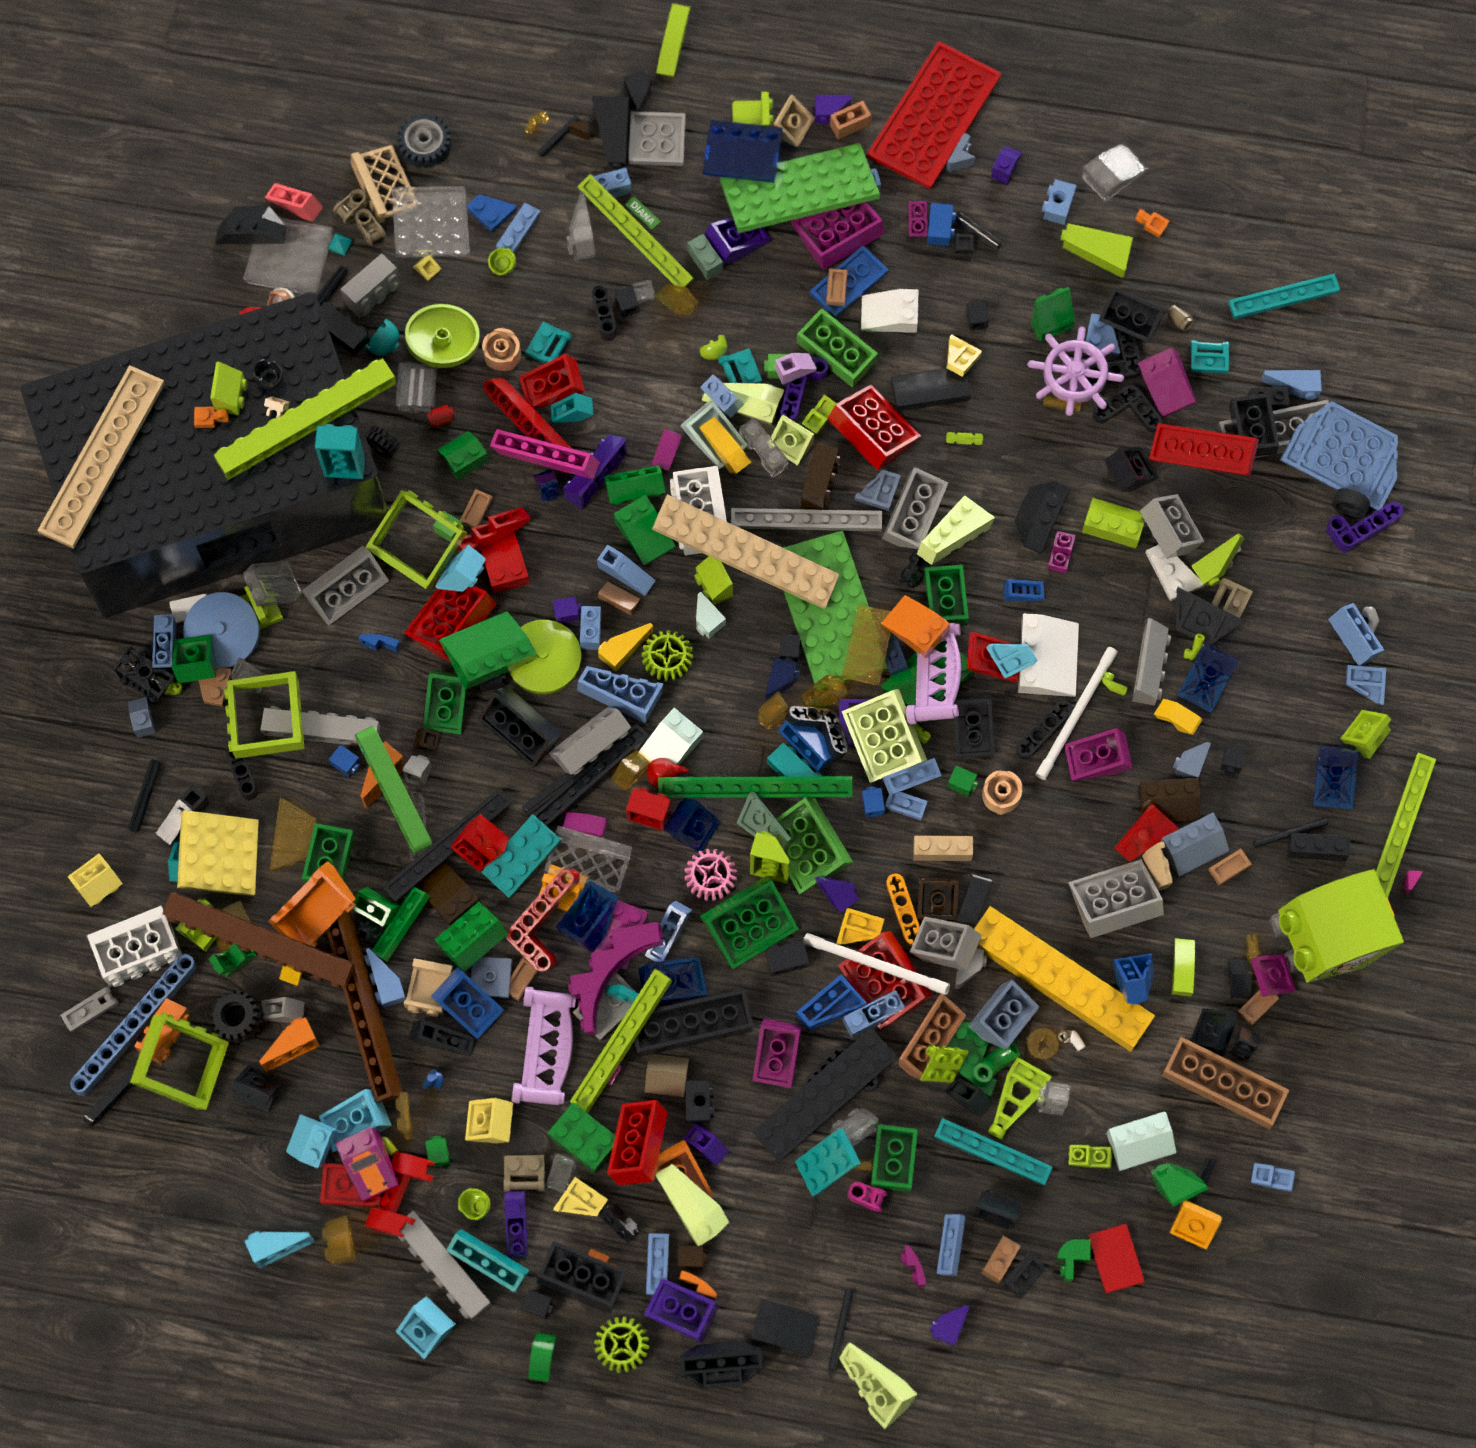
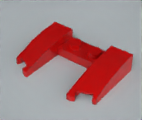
M395 1151L391 1164L399 1185L385 1192L379 1209L371 1208L364 1226L376 1232L404 1238L405 1235L401 1231L404 1229L406 1222L413 1226L416 1220L397 1214V1209L410 1178L432 1182L433 1176L426 1175L428 1171L427 1166H433L434 1162Z

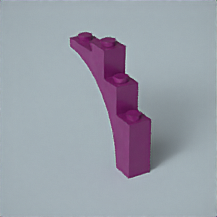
M658 922L613 929L612 936L609 939L611 948L614 949L591 953L592 959H589V966L593 972L570 976L571 982H568L569 992L575 998H581V1000H578L579 1010L583 1013L581 1028L589 1036L597 1035L596 1019L599 1003L606 986L614 974L634 956L648 949L664 945L662 927Z

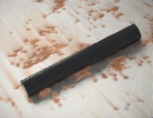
M576 115L573 116L537 153L541 157L546 154L570 130L569 123L579 122L580 119Z

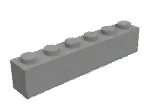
M275 706L264 708L261 724L262 734L264 736L293 738L291 709L289 711L281 710V708ZM316 711L302 712L304 740L359 746L355 738L356 733L370 726H374L378 734L380 731L379 722L371 717L358 719L353 715L340 717L335 713L323 715Z
M412 1211L407 1217L415 1219V1223L412 1226L406 1222L404 1229L401 1231L405 1236L404 1238H398L402 1243L405 1240L410 1245L408 1250L415 1258L419 1256L423 1260L421 1265L426 1272L432 1271L436 1276L433 1279L440 1288L444 1286L448 1291L446 1296L453 1304L457 1301L461 1306L459 1309L461 1314L466 1319L470 1317L473 1321L489 1308L491 1303L418 1215Z

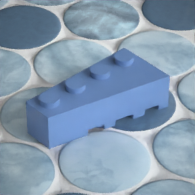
M586 666L578 680L577 691L609 707L616 708L620 712L645 724L663 693L664 684L658 682L655 684L640 678L638 680L629 678L628 675L612 674L610 671Z

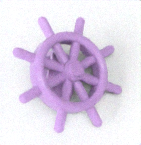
M1084 327L1078 329L1077 340H1070L1058 344L1051 334H1047L1045 339L1053 349L1048 354L1046 361L1038 362L1031 360L1028 362V367L1044 370V380L1047 386L1037 392L1036 397L1042 399L1052 392L1057 398L1067 401L1066 415L1068 416L1073 414L1075 403L1085 402L1092 398L1101 409L1106 408V402L1099 395L1106 380L1117 382L1124 380V376L1121 374L1108 373V366L1104 356L1115 349V345L1109 344L1099 350L1094 345L1085 342L1086 329ZM1075 351L1074 358H1070L1066 352ZM1082 352L1088 354L1090 357L1086 360L1081 359ZM1058 357L1063 361V365L1053 363ZM1096 362L1099 371L1089 370V366ZM1052 371L1060 372L1061 377L1055 380ZM1086 378H1098V381L1092 386Z

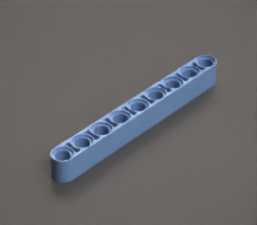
M183 954L175 960L72 1078L70 1085L76 1094L86 1096L93 1090L146 1027H148L153 1015L156 1014L166 998L171 1000L195 973L197 965L190 955ZM185 961H190V967L183 969L182 964ZM172 976H178L176 983H169V979ZM159 991H165L164 997L156 998V994ZM146 1006H152L151 1012L143 1013V1009ZM133 1021L139 1022L135 1029H130V1024ZM125 1036V1041L122 1044H117L118 1037ZM112 1051V1056L109 1059L103 1058L105 1052ZM92 1067H99V1071L96 1074H90ZM81 1081H85V1087L81 1090H78V1083Z

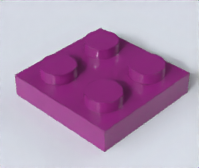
M1284 954L1260 956L1251 959L1262 997L1289 994L1296 991Z

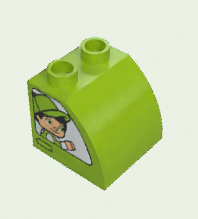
M1375 869L1351 875L1318 887L1296 897L1278 910L1280 914L1279 926L1282 932L1288 935L1294 950V964L1300 972H1303L1307 983L1363 969L1404 943Z

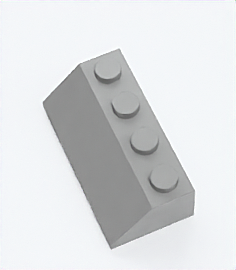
M914 467L907 478L882 539L899 547L919 549L921 542L928 533L948 482Z
M362 546L304 588L302 592L329 626L389 580L371 552Z
M1148 618L1143 632L1132 702L1155 705L1156 701L1161 699L1162 689L1159 688V684L1164 681L1165 671L1162 670V666L1167 662L1168 653H1165V647L1169 646L1171 635H1168L1167 627L1151 618Z
M608 706L552 749L549 754L566 773L577 774L583 769L584 764L594 761L598 757V753L613 746L612 742L617 738L625 737L631 726L618 709Z

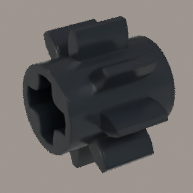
M364 919L360 922V926L356 928L358 938L364 943L369 941L374 943L378 940V936L381 935L380 925L372 920Z

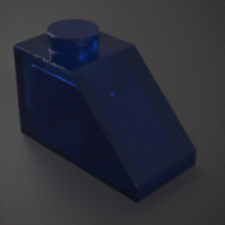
M775 658L766 690V699H772L791 688L794 681H798L800 670L797 669V663Z

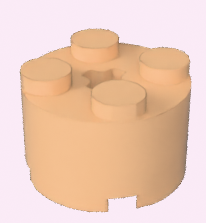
M498 328L485 336L482 348L487 366L496 371L513 370L521 358L520 343L511 330Z
M1010 771L993 772L987 777L983 787L982 798L984 804L991 811L1000 815L1013 811L1021 799L1022 783L1018 776ZM999 790H1000L1001 792H1002V791H1006V793H1005V794H1004V793L1000 794V793H999Z

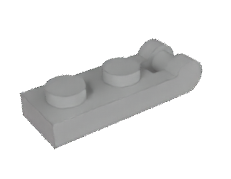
M109 987L101 989L60 1015L71 1033L119 1004L117 999L111 995L112 991ZM104 998L106 1003L101 1005L99 1000Z

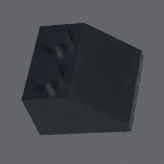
M1140 447L1119 448L1104 460L1107 470L1112 474L1117 487L1122 492L1134 491L1158 478Z

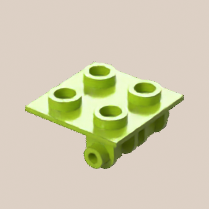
M931 1045L927 1047L926 1053L931 1059L920 1080L952 1083L969 1051L948 1046H940L938 1048Z

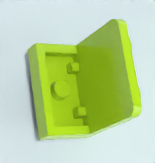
M761 92V101L733 102L734 135H769L770 126H773V115H769V110H773V101L769 99V92Z

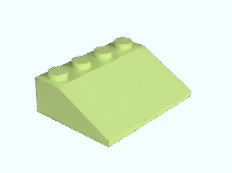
M899 689L892 690L842 711L870 783L927 761L913 724H908L906 705Z

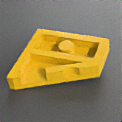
M847 908L836 944L843 945L874 939L881 933L885 919Z

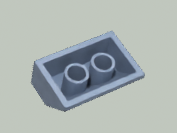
M1214 813L1163 837L1161 840L1165 844V847L1162 849L1178 877L1230 851L1223 828Z
M1010 980L998 987L969 1024V1027L982 1040L1007 1049L1039 1006L1013 980Z

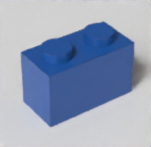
M931 203L927 244L949 246L950 240L954 238V229H951V223H955L956 212H953V205Z

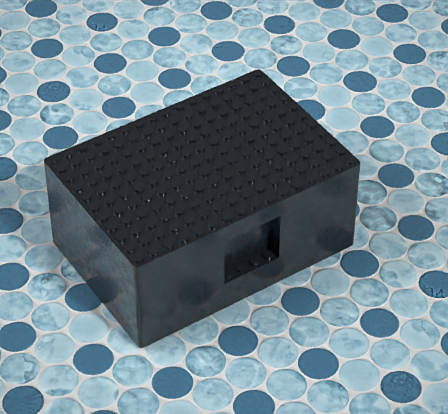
M313 292L47 376L21 386L25 406L54 498H56L129 365L165 382L74 549L71 548L77 570L104 617H111L375 530L388 512L377 469L355 408L328 424L335 427L351 425L357 428L365 454L363 479L324 477L315 449L317 430L230 480L226 478L214 457V454L220 448L232 445L236 439L246 437L255 428H261L267 425L271 419L276 418L277 412L275 410L272 411L271 416L266 415V411L269 408L264 406L266 398L273 396L290 402L288 410L291 408L295 409L304 400L316 397L322 390L330 389L339 380L345 379L317 296ZM262 359L269 363L275 361L282 368L283 380L281 384L273 389L259 387L254 381L252 371L256 362ZM216 362H221L242 371L244 378L247 379V389L242 394V397H244L243 409L240 408L239 415L229 414V422H215L214 428H195V407L213 406L210 396Z

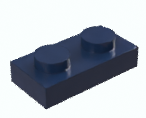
M891 635L878 641L891 676L909 669L897 636Z

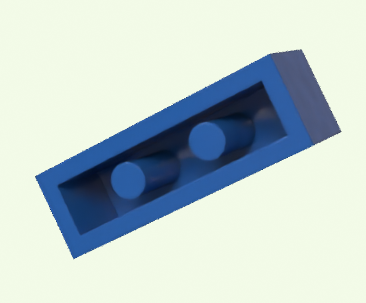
M786 720L779 729V733L816 772L830 765L835 759L829 754L825 738L816 727L795 726Z

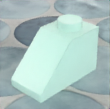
M700 592L697 599L696 629L702 636L706 635L709 639L726 625V618Z

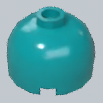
M388 319L384 320L386 325L381 324L370 339L369 344L371 346L367 344L365 347L366 350L374 355L385 356L390 351L394 353L400 345L397 343L399 331Z

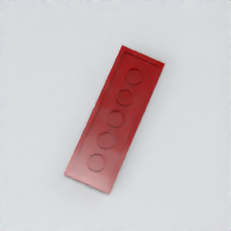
M1158 423L1149 460L1250 476L1259 439Z

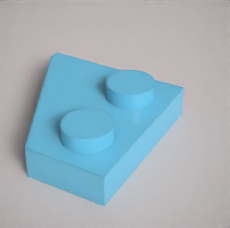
M990 644L986 647L1005 679L1038 661L1028 644Z

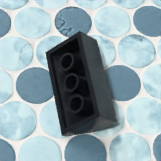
M507 685L493 692L477 718L533 768L554 748L562 735L559 730Z
M553 1241L538 1273L537 1284L611 1314L628 1271Z

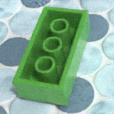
M822 308L797 334V344L812 356L824 359L828 364V368L852 388L877 363L878 353Z

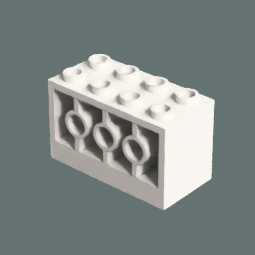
M718 466L673 472V479H670L672 497L727 522ZM679 542L680 550L684 549V555L701 553Z
M162 906L87 935L102 977L110 987H118L128 979H138L143 976V973L148 971H158L165 964L172 965L179 956L183 955L170 921L166 920L167 916L162 915L164 910Z

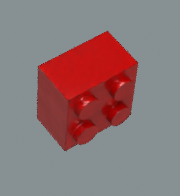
M633 788L626 808L627 820L664 831L671 812V802L666 795L659 793L654 795L649 793L647 789Z

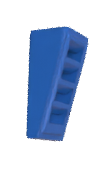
M1007 579L1003 584L1004 601H1043V581ZM1026 587L1029 588V594L1026 593ZM1033 587H1036L1037 595H1034Z

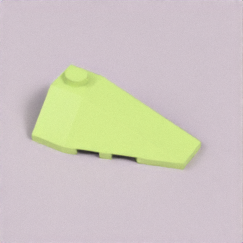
M724 383L744 404L736 413L769 425L773 424L784 393L783 389L769 384ZM704 392L702 401H704V402H714V401Z
M673 1164L655 1174L694 1243L698 1246L715 1237L729 1223L720 1205Z
M849 1343L839 1357L850 1378L855 1380L859 1386V1394L861 1397L864 1396L870 1406L868 1410L871 1415L885 1429L909 1408L917 1396V1393L902 1378L853 1344Z

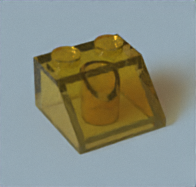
M342 1216L325 1222L322 1234L323 1240H327L328 1248H325L326 1261L329 1260L331 1265L356 1262L352 1226L349 1218Z

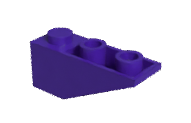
M525 1191L505 1192L504 1207L508 1257L528 1256Z

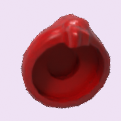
M657 758L648 765L647 778L652 785L658 787L659 777H678L679 774H686L689 770L684 766L676 765L669 759Z

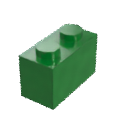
M366 887L357 892L356 900L354 901L356 905L352 909L384 927L391 922L400 906Z

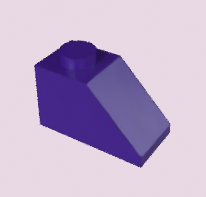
M815 95V123L821 125L829 124L830 115L851 106V95Z
M1005 146L992 167L991 178L1008 184L1022 153Z
M820 876L814 878L833 908L841 913L859 899L856 894L857 889L851 882L848 883L843 879Z
M697 1124L682 1138L714 1165L723 1160L724 1156L729 1152L716 1136Z
M965 1305L941 1315L938 1321L933 1320L930 1332L933 1333L931 1338L954 1347L969 1306Z

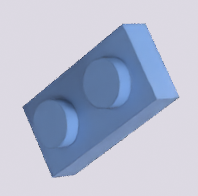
M898 792L888 796L885 808L921 821L928 801Z

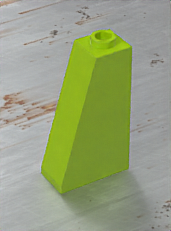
M1068 223L1067 230L1063 229L1061 240L1064 241V249L1124 278L1133 237Z

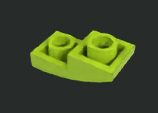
M1070 1145V1166L1111 1168V1147Z

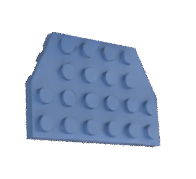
M1331 401L1296 427L1280 461L1336 490L1348 488L1362 493L1369 499V507L1378 511L1383 507L1397 480L1398 436Z

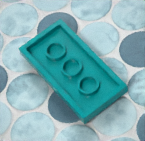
M532 814L508 841L505 852L488 864L481 873L508 898H512L562 840Z
M843 1128L833 1132L795 1161L812 1197L822 1193L861 1164Z

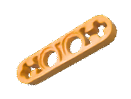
M891 874L887 878L886 886L904 940L907 945L912 947L914 942L912 939H908L911 935L909 929L916 926V928H913V933L917 935L920 926L903 877L900 874ZM892 879L900 881V883H898V889L899 891L903 889L904 892L902 891L896 893L895 886L890 885L892 883ZM897 897H905L907 903L904 906H899L896 903ZM903 915H911L913 918L912 923H903Z

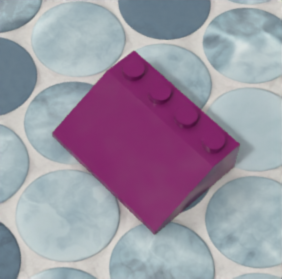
M867 202L792 221V225L812 257L823 270L857 251L861 246H865L885 234L883 220Z

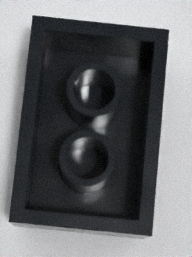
M1269 393L1232 398L1229 411L1234 435L1259 439L1255 457L1276 454L1280 445Z

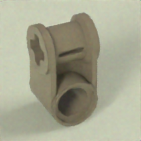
M356 189L335 205L333 212L338 214L346 225L355 220L356 213L359 210L367 209L368 200L364 191ZM357 199H363L361 202H355Z
M361 209L356 213L357 226L370 246L381 237H386L385 231L369 210ZM363 218L369 219L367 222L360 221Z

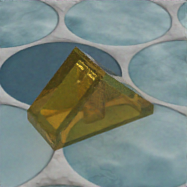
M636 750L620 762L611 779L626 792L651 762Z

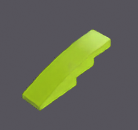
M672 4L659 57L657 74L675 77L690 7Z

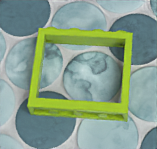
M410 490L408 493L401 491L365 548L425 589L432 590L467 532L463 530L464 526L460 523L449 521V516L442 511L438 513L432 509L434 506L424 500L423 503L417 499L418 495ZM407 501L457 533L429 578H426L379 546Z
M295 671L227 681V688H224L226 700L228 699L226 715L230 718V723H227V731L231 735V741H228L229 751L233 752L236 759L305 749L299 678ZM289 684L293 738L239 745L235 691Z
M163 1012L162 1015H153L130 1083L192 1108L206 1110L229 1042L223 1040L216 1033L211 1035L206 1033L207 1030L202 1027L195 1026L194 1028L189 1026L190 1022L174 1020L173 1015ZM163 1025L213 1045L195 1097L146 1077Z

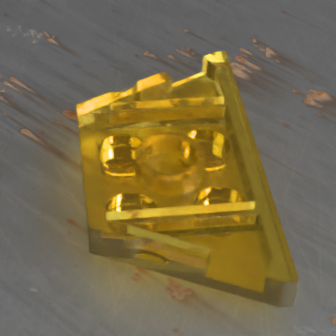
M283 798L279 799L270 871L273 872L283 866H290L296 864L297 861L306 860L314 825L317 821L316 818Z

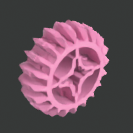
M706 849L705 855H703L702 851H699V858L693 855L692 859L694 862H687V865L690 867L685 868V873L688 874L685 876V880L689 881L687 887H693L691 889L692 894L698 891V898L705 895L706 901L709 896H712V900L715 901L716 895L722 899V892L728 895L730 893L728 888L733 889L734 884L732 882L737 881V877L733 876L737 874V870L732 869L735 863H728L731 857L723 858V851L719 855H717V849L713 850V854H710V850ZM713 861L710 866L701 865L705 862ZM720 864L727 872L726 879L718 873ZM696 871L700 872V875L704 877L702 885L695 879ZM714 871V876L708 878V874ZM713 883L720 885L716 888H708Z

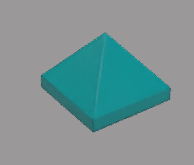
M335 233L328 250L345 256L352 243V239Z

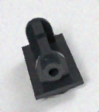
M918 550L910 555L909 565L900 574L902 578L899 583L907 582V586L910 588L917 586L923 575L917 570L919 569L924 572L928 565L926 560L917 555Z
M610 1203L604 1208L600 1217L606 1225L611 1226L617 1232V1235L629 1244L633 1236L640 1232L639 1226L629 1217L623 1221L622 1218L626 1214L616 1204Z

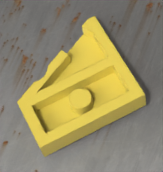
M951 335L948 345L947 369L963 377L980 358L982 351Z
M575 1177L554 1207V1210L598 1216L609 1199Z

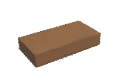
M829 269L826 305L845 306L848 270Z
M475 489L460 519L463 525L470 528L479 526L493 496Z
M1239 849L1210 867L1208 871L1220 886L1249 868L1252 864L1242 849Z
M524 957L510 978L509 996L520 1001L525 993V987H529L539 971Z
M1259 990L1237 1013L1252 1026L1279 1000V997L1277 995L1262 997Z

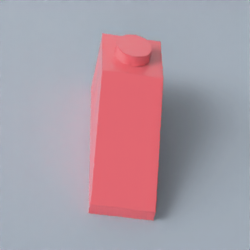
M276 183L265 196L270 202L302 219L312 222L323 208L311 193Z

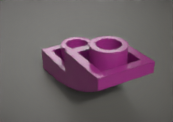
M927 201L908 202L909 237H927Z
M664 429L652 465H659L660 468L669 471L682 435Z
M1057 531L1048 565L1049 570L1066 574L1075 535Z
M567 812L562 830L565 833H581L585 837L603 838L607 819L594 815Z
M909 1245L904 1246V1252H901L902 1264H906V1269H915L911 1273L912 1281L917 1283V1288L925 1287L924 1272L917 1256Z

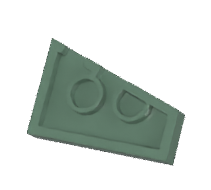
M754 791L749 793L737 824L754 837L756 832L761 833V831L771 833L772 836L776 837L784 852H786L791 841L790 836Z

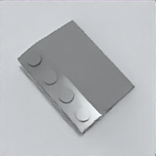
M1142 859L1069 882V887L1090 938L1164 915L1163 899Z

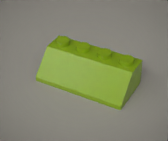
M756 832L750 853V874L762 878L767 876L771 880L788 884L790 860L778 840L769 832Z

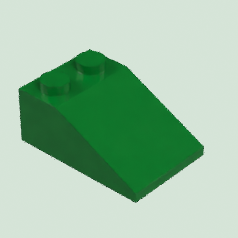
M646 495L613 514L615 524L643 566L676 548L671 538L652 530L658 513Z
M434 669L430 671L423 728L432 731L461 734L468 689H464L456 672Z

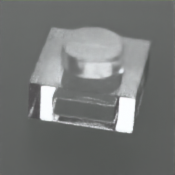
M651 280L633 283L638 303L655 299Z

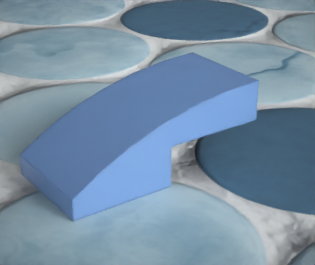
M1254 1163L1251 1183L1292 1192L1295 1171Z

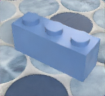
M1354 603L1342 607L1328 619L1358 666L1371 662L1384 651Z

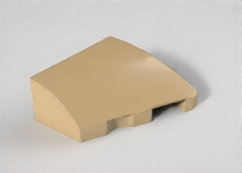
M1164 841L1152 846L1142 855L1146 869L1158 891L1169 888L1173 883L1168 859L1164 857L1162 848L1165 847Z

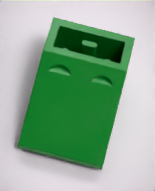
M1069 287L1059 288L1053 294L1048 296L1042 295L1036 299L1030 324L1040 342L1046 340L1045 336L1047 334H1051L1054 337L1073 329L1075 318Z

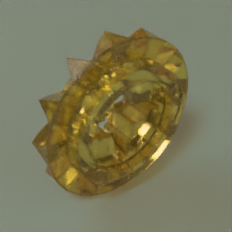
M1047 1028L1036 1029L1028 1037L1027 1047L1029 1053L1035 1058L1042 1060L1051 1058L1058 1050V1038L1053 1031ZM1047 1037L1046 1045L1048 1047H1043L1039 1051L1040 1044L1037 1041H1043Z

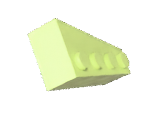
M964 496L921 542L917 555L933 565L956 548L962 547L969 540L977 538L982 532L985 533L990 530L995 517Z

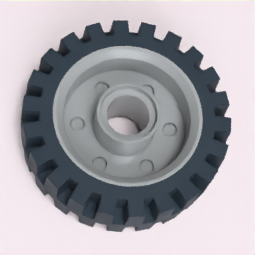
M418 113V117L414 114L411 116V119L407 118L405 123L400 125L401 129L398 130L397 143L400 154L405 161L408 160L410 165L415 164V167L418 168L420 165L423 168H427V165H430V168L434 167V163L439 165L441 159L444 161L446 155H449L452 146L448 125L442 118L438 119L435 114L431 116L430 113H426L423 116V113ZM422 139H428L426 142H421Z

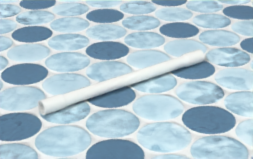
M1108 647L1100 664L1059 736L1035 775L1038 778L1046 780L1056 758L1090 701L1104 673L1115 659L1118 652L1114 648Z
M809 933L804 937L803 942L805 945L842 956L928 987L930 990L944 995L949 991L950 984L941 980L926 977L826 941Z

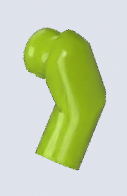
M1105 672L1104 677H1102V682L1110 691L1124 696L1127 687L1112 681L1114 674Z

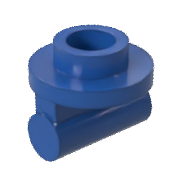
M431 1070L430 1075L427 1076L422 1084L423 1089L428 1090L431 1086H434L435 1089H440L443 1083L442 1074L436 1070Z

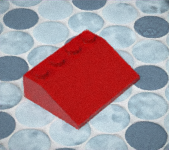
M872 385L835 404L827 418L877 471L891 463L921 437Z
M468 586L463 592L436 589L404 634L436 656L450 662L439 640L485 621L496 606V602L486 591L475 586L471 588Z
M891 931L882 932L857 951L918 973ZM846 959L838 965L850 985L867 1004L895 990L898 993L905 1008L878 1024L877 1026L880 1030L917 1009L933 997L928 987L853 960Z

